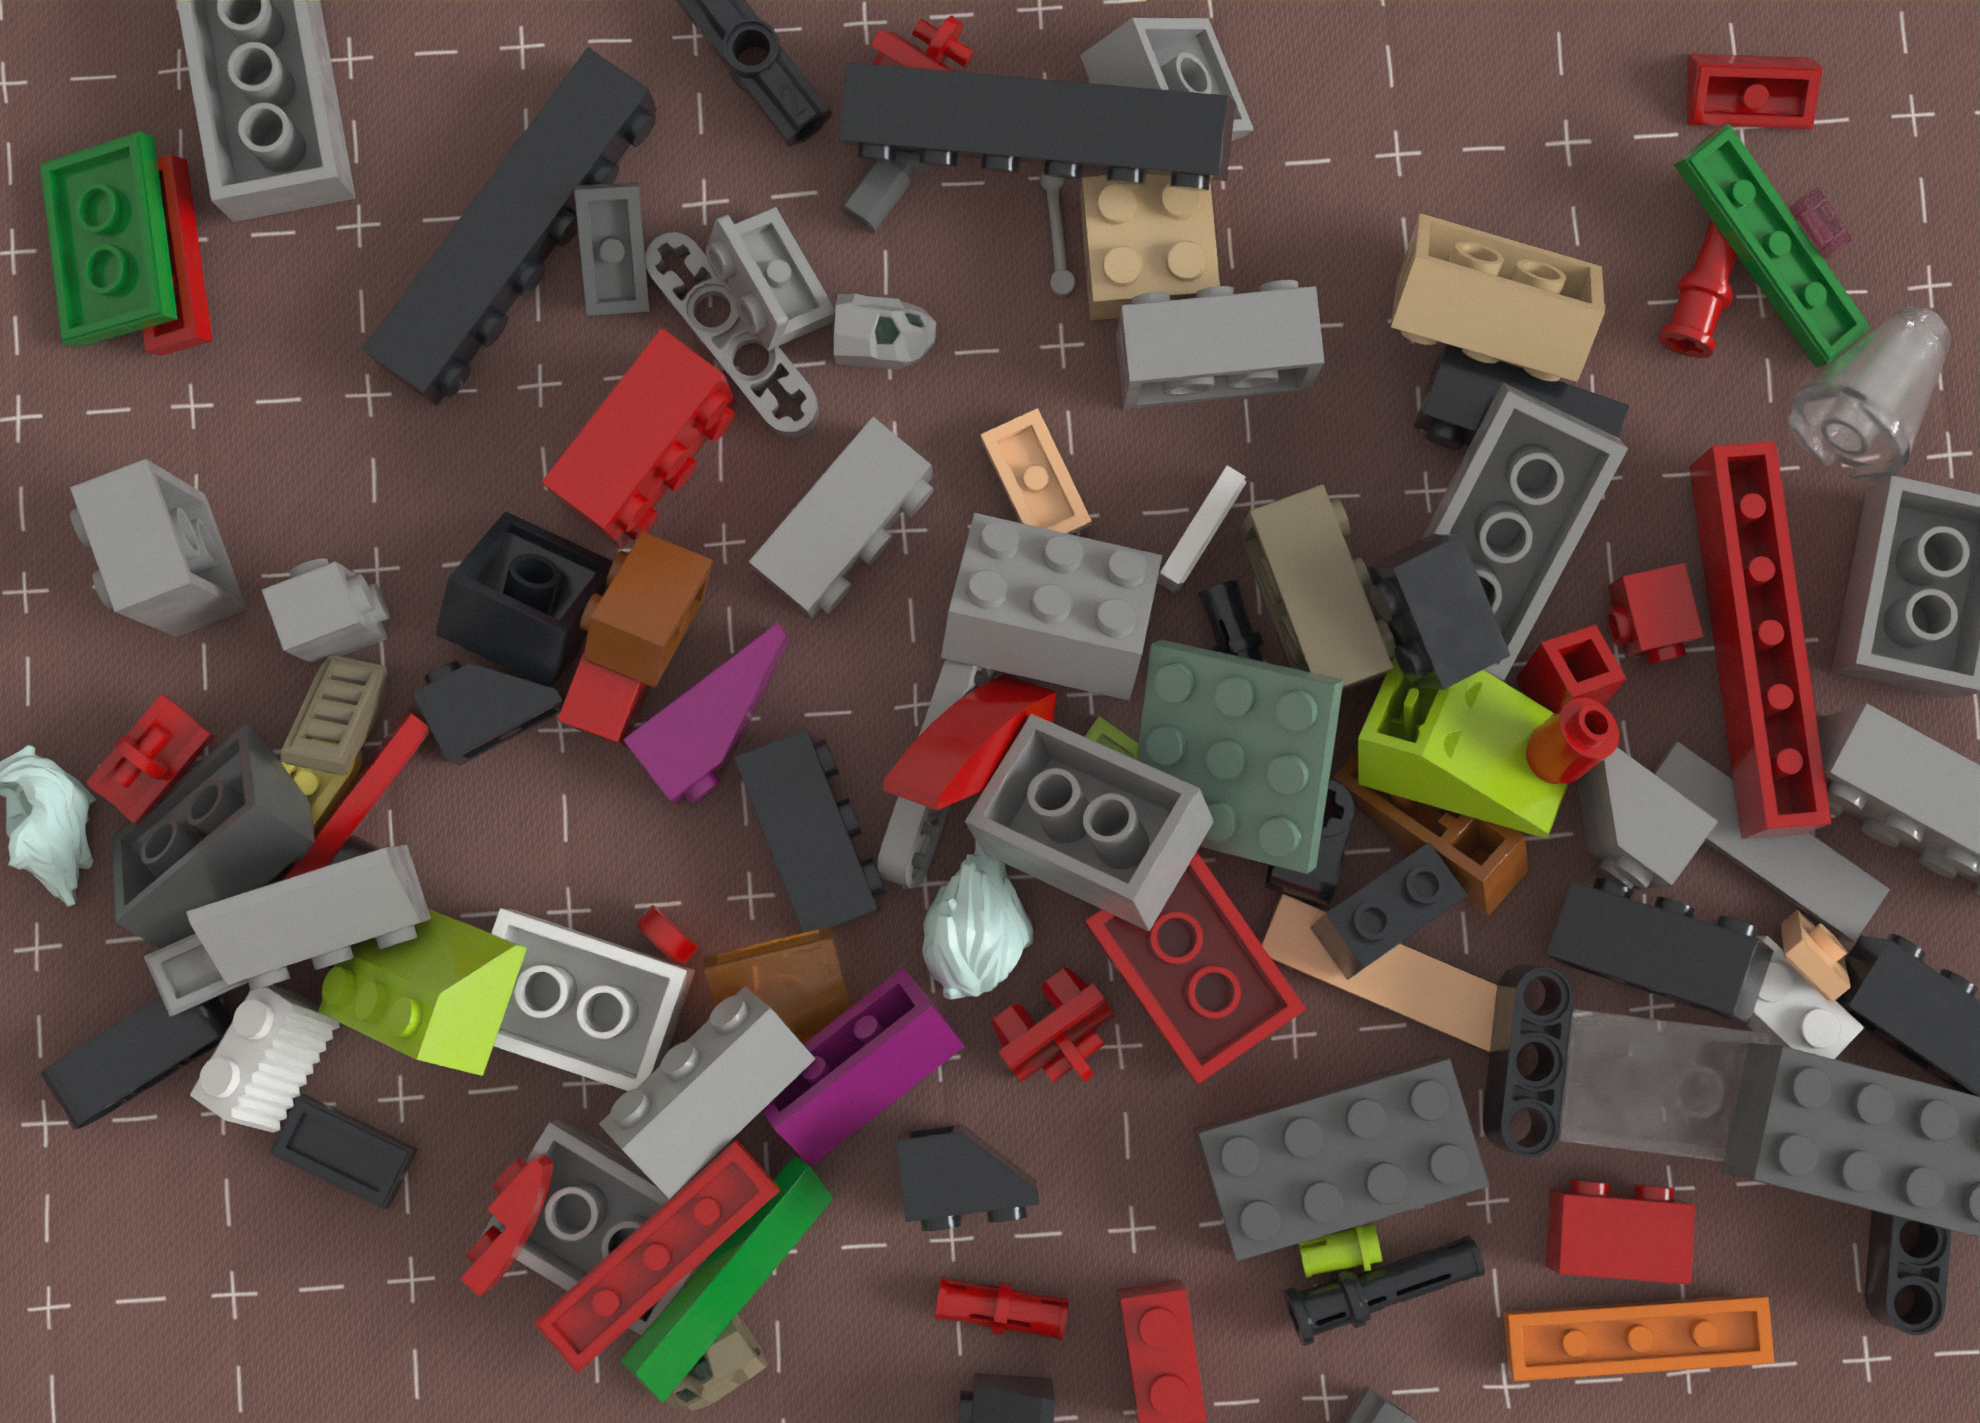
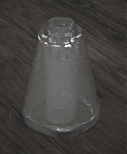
M1901 308L1801 387L1789 404L1793 405V411L1788 416L1789 427L1800 445L1817 461L1829 468L1835 460L1854 468L1848 477L1860 481L1880 482L1891 475L1896 476L1909 459L1951 346V334L1944 320L1936 312L1927 308Z

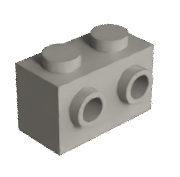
M321 558L302 563L290 570L291 579L262 589L283 650L316 666L323 664L329 655L342 657L388 639L382 621L389 619L390 615L379 587L376 583L368 585L360 573L355 574L336 561L329 564L327 559Z

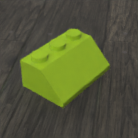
M428 908L431 919L414 924L417 938L380 950L375 937L350 945L354 958L335 964L325 977L322 986L323 999L318 1010L319 1013L416 1060L481 1076L484 1075L527 947Z

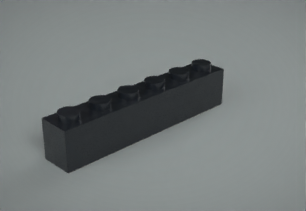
M587 47L362 350L377 365L435 406H438L445 395L447 397L454 396L467 381L471 372V367L468 364L481 346H491L504 331L508 322V316L505 314L518 296L526 297L537 287L545 272V265L543 263L556 245L560 247L565 246L578 231L574 186L613 183L619 172V165L617 163L630 145L634 147L641 145L652 131L656 122L654 113L657 108L650 90Z
M847 62L839 140L859 147L858 157L869 160L895 162L897 150L919 152V163L932 166L957 167L958 156L982 158L981 169L995 172L1019 173L1020 162L1045 164L1043 175L1051 177L1082 179L1083 168L1108 170L1106 181L1114 183L1145 185L1146 174L1171 176L1170 187L1209 191L1210 180L1227 181L1236 103L1228 95Z

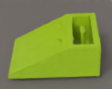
M1394 657L1392 661L1393 669L1387 673L1358 737V785L1547 839L1569 783L1551 784L1538 778L1528 765L1526 749L1533 730L1554 713L1485 670H1481L1444 690L1415 686L1414 682L1410 681L1403 674L1396 657Z

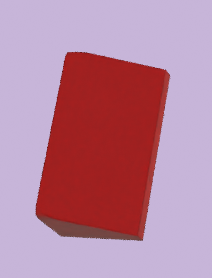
M1689 54L1687 67L1688 125L1723 126L1729 123L1734 127L1813 129L1823 67L1814 59L1806 57Z

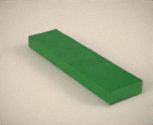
M1729 123L1714 130L1673 164L1815 367L1829 364L1871 327Z
M794 1156L773 1180L781 1190L709 1255L620 1361L643 1388L661 1403H664L834 1199L813 1169L799 1158Z

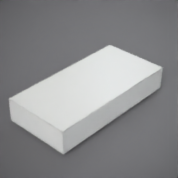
M1228 465L1225 467L1160 571L1157 579L1158 584L1173 593L1176 590L1180 591L1246 484V476Z

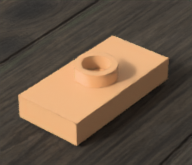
M1797 909L1781 923L1784 958L1827 1001L1831 1000L1834 1002L1851 987L1844 959L1848 952L1822 924L1815 927Z

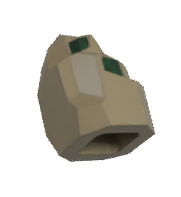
M738 1314L669 1395L667 1401L672 1408L694 1411L707 1407L766 1368L769 1362L762 1348Z

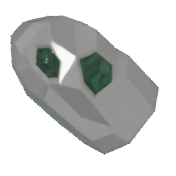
M856 293L837 294L834 322V358L836 364L862 368L903 369L921 361L935 344L936 321L923 308L907 302H901L900 299L871 297Z

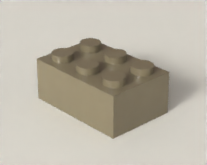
M1324 484L1250 510L1238 530V535L1288 667L1343 679V694L1374 683L1392 670L1393 665L1390 657L1395 656L1396 645L1387 622L1383 618L1375 621L1367 596H1370L1372 581L1365 563L1361 558L1352 560L1344 536L1350 534V525L1345 509L1339 498L1336 497L1329 500Z

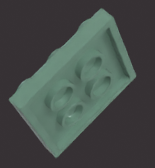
M1161 639L1152 643L1150 648L1137 760L1200 788L1214 822L1199 847L1308 874L1317 866L1344 680Z

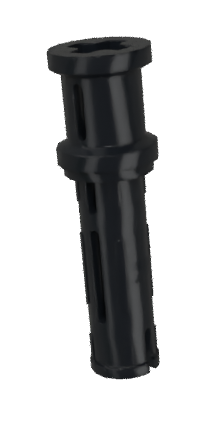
M1468 1235L1462 1237V1239L1447 1243V1245L1409 1256L1372 1271L1356 1275L1353 1270L1348 1272L1344 1269L1335 1273L1333 1281L1301 1292L1292 1287L1284 1290L1283 1293L1295 1332L1300 1343L1303 1346L1314 1343L1315 1335L1347 1324H1351L1354 1328L1364 1326L1366 1321L1371 1320V1313L1443 1289L1460 1281L1485 1275V1269L1478 1247L1471 1236Z

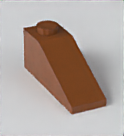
M1358 750L1332 777V780L1344 785L1350 792L1353 802L1409 855L1430 842L1468 896L1463 900L1487 917L1529 872L1525 836L1517 830L1358 785Z

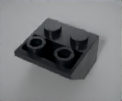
M964 1124L902 1132L895 1141L905 1221L920 1220L922 1231L956 1228L961 1226L962 1215L987 1212L988 1222L1018 1220L1027 1217L1026 1206L1039 1204L1035 1179Z

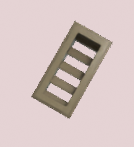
M336 655L327 656L312 682L281 750V762L327 773L345 775L386 707L387 669L382 665ZM312 738L327 740V741L336 742V743H340V744H339V745H336V744L321 742V741H317V740H312Z

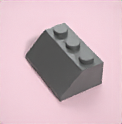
M248 723L242 725L178 780L140 825L130 822L111 838L116 923L162 949L195 934L186 911L264 887L266 883L289 864H295L306 855L310 846L315 843L309 800L254 727Z

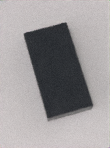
M300 1094V1096L296 1097L293 1103L294 1107L291 1108L269 1154L382 1209L389 1208L418 1148L306 1094Z

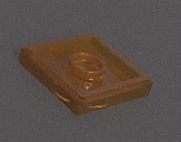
M831 927L703 957L704 972L715 1007L724 999L735 996L746 986L771 1007L802 1044H805L852 1007Z

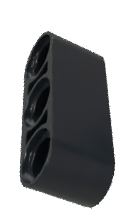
M1517 965L1507 970L1500 978L1496 991L1482 1118L1483 1130L1488 1140L1497 1148L1526 1158L1539 1157L1547 1153L1556 1143L1560 1127L1573 991L1567 977L1559 970L1550 967ZM1537 977L1545 988V999L1539 1009L1531 1012L1524 1002L1523 993L1530 980ZM1531 1043L1538 1052V1063L1531 1074L1523 1077L1517 1068L1516 1058L1520 1049L1524 1045ZM1525 1108L1531 1117V1128L1525 1138L1515 1142L1509 1131L1510 1120L1517 1111Z
M218 996L174 1016L169 1015L162 997H159L42 1071L41 1076L72 1129H81L101 1119L216 1048L232 1020Z
M1871 1211L1864 1293L1866 1307L1871 1316L1881 1324L1913 1336L1925 1335L1936 1329L1944 1316L1952 1231L1917 1222L1920 1229L1919 1241L1913 1249L1905 1252L1900 1245L1899 1235L1901 1228L1910 1220ZM1910 1285L1915 1297L1913 1308L1908 1314L1898 1317L1894 1309L1895 1296L1901 1288Z

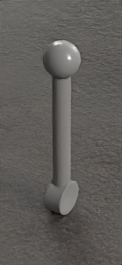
M1042 171L1039 181L1041 186L1047 191L1055 273L1051 277L1050 287L1054 294L1064 297L1072 293L1075 286V278L1067 270L1059 189L1064 183V178L1043 175L1044 171Z

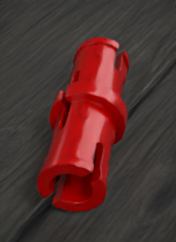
M941 1276L934 1319L960 1321L992 1328L991 1334L1004 1336L1005 1330L1036 1334L1063 1341L1069 1298L1044 1296L1012 1289V1283L999 1281V1285L996 1287L968 1283Z

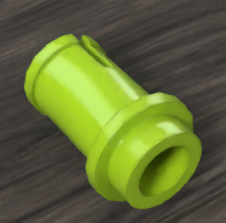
M1374 1223L1355 1226L1298 1243L1306 1278L1316 1274L1362 1265L1364 1271H1371L1370 1264L1382 1262Z

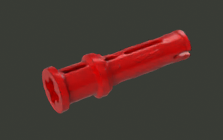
M1712 219L1693 271L1684 274V277L1678 281L1675 292L1679 296V300L1671 322L1661 327L1658 336L1659 342L1667 349L1693 358H1708L1712 356L1716 345L1712 335L1721 311L1728 309L1733 299L1732 287L1728 282L1738 256Z

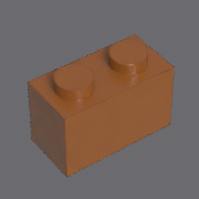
M642 531L629 554L620 551L615 557L607 577L606 585L608 589L605 594L601 596L594 593L584 610L580 623V629L588 632L584 659L655 688L704 603L713 560Z

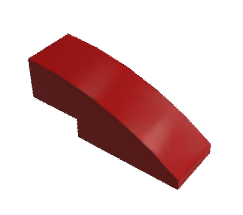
M1007 675L999 676L980 685L950 706L910 745L884 778L883 791L934 810H939L984 791L1031 714L1053 723L1057 692Z

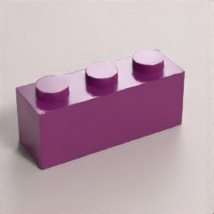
M902 967L803 1044L815 1060L762 1111L774 1130L811 1167L965 1046L938 1008L905 968Z

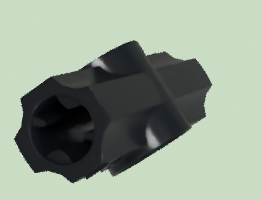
M676 0L681 9L727 66L733 82L740 89L747 92L789 147L797 143H804L820 131L823 124L832 116L830 108L781 47L774 29L765 21L760 20L746 0ZM750 47H761L769 52L768 57L757 65L748 66L738 61L743 51Z

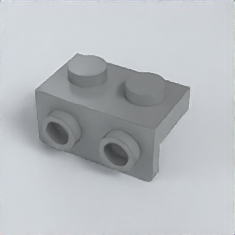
M776 207L737 224L733 223L729 215L715 219L706 247L709 264L720 280L726 279L737 297V310L742 323L750 333L758 334L767 351L833 322L835 308Z

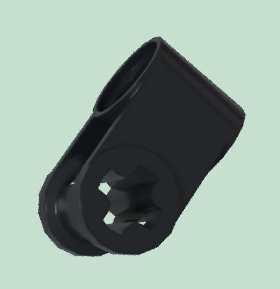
M1329 780V802L1338 805L1335 817L1324 816L1316 868L1305 874L1269 865L1265 888L1323 905L1330 903L1339 878L1344 854L1343 849L1354 814L1352 796L1344 785L1334 780Z

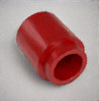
M1584 697L1572 699L1533 730L1526 749L1528 765L1538 778L1547 783H1572L1615 751L1619 742L1618 725L1610 711L1601 703Z

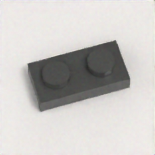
M638 182L574 186L586 316L650 312Z

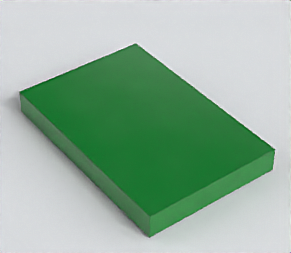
M139 131L40 163L62 345L80 348L177 320L154 136Z

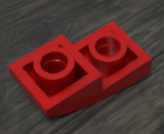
M545 1153L534 1157L529 1163L522 1157H518L492 1185L500 1195L487 1210L506 1229L501 1232L493 1225L479 1238L465 1255L474 1264L460 1278L479 1297L492 1290L508 1271L535 1227L550 1186L554 1161Z

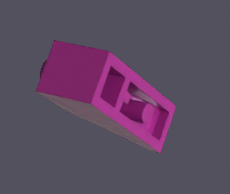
M776 623L623 739L665 796L674 804L678 805L684 799H687L691 805H694L722 784L717 774L728 767L790 642L788 635L779 623Z

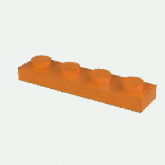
M1763 1294L1503 1312L1508 1375L1513 1381L1775 1364L1769 1297Z

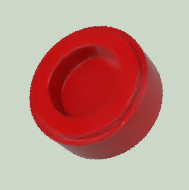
M654 905L637 921L639 930L656 947L679 965L681 963L685 965L700 949L699 945L680 926Z

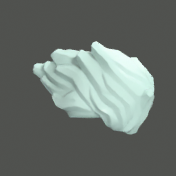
M27 745L21 751L0 761V795L6 797V832L10 839L8 846L10 861L8 865L19 870L25 869L31 872L54 897H58L69 907L76 904L77 896L75 890L78 888L79 868L89 869L94 861L88 847L85 824L90 819L87 816L89 805L97 799L78 779L65 772L52 760L36 755L35 748Z
M976 839L974 854H967L966 859L961 863L959 871L955 876L951 877L950 882L946 886L940 887L928 909L923 923L925 938L922 952L928 971L944 987V998L957 999L966 996H979L983 992L992 991L999 982L1008 977V973L1012 972L1021 957L1023 949L1033 943L1034 932L1031 919L1026 914L1023 904L1009 880L1005 863L984 854Z

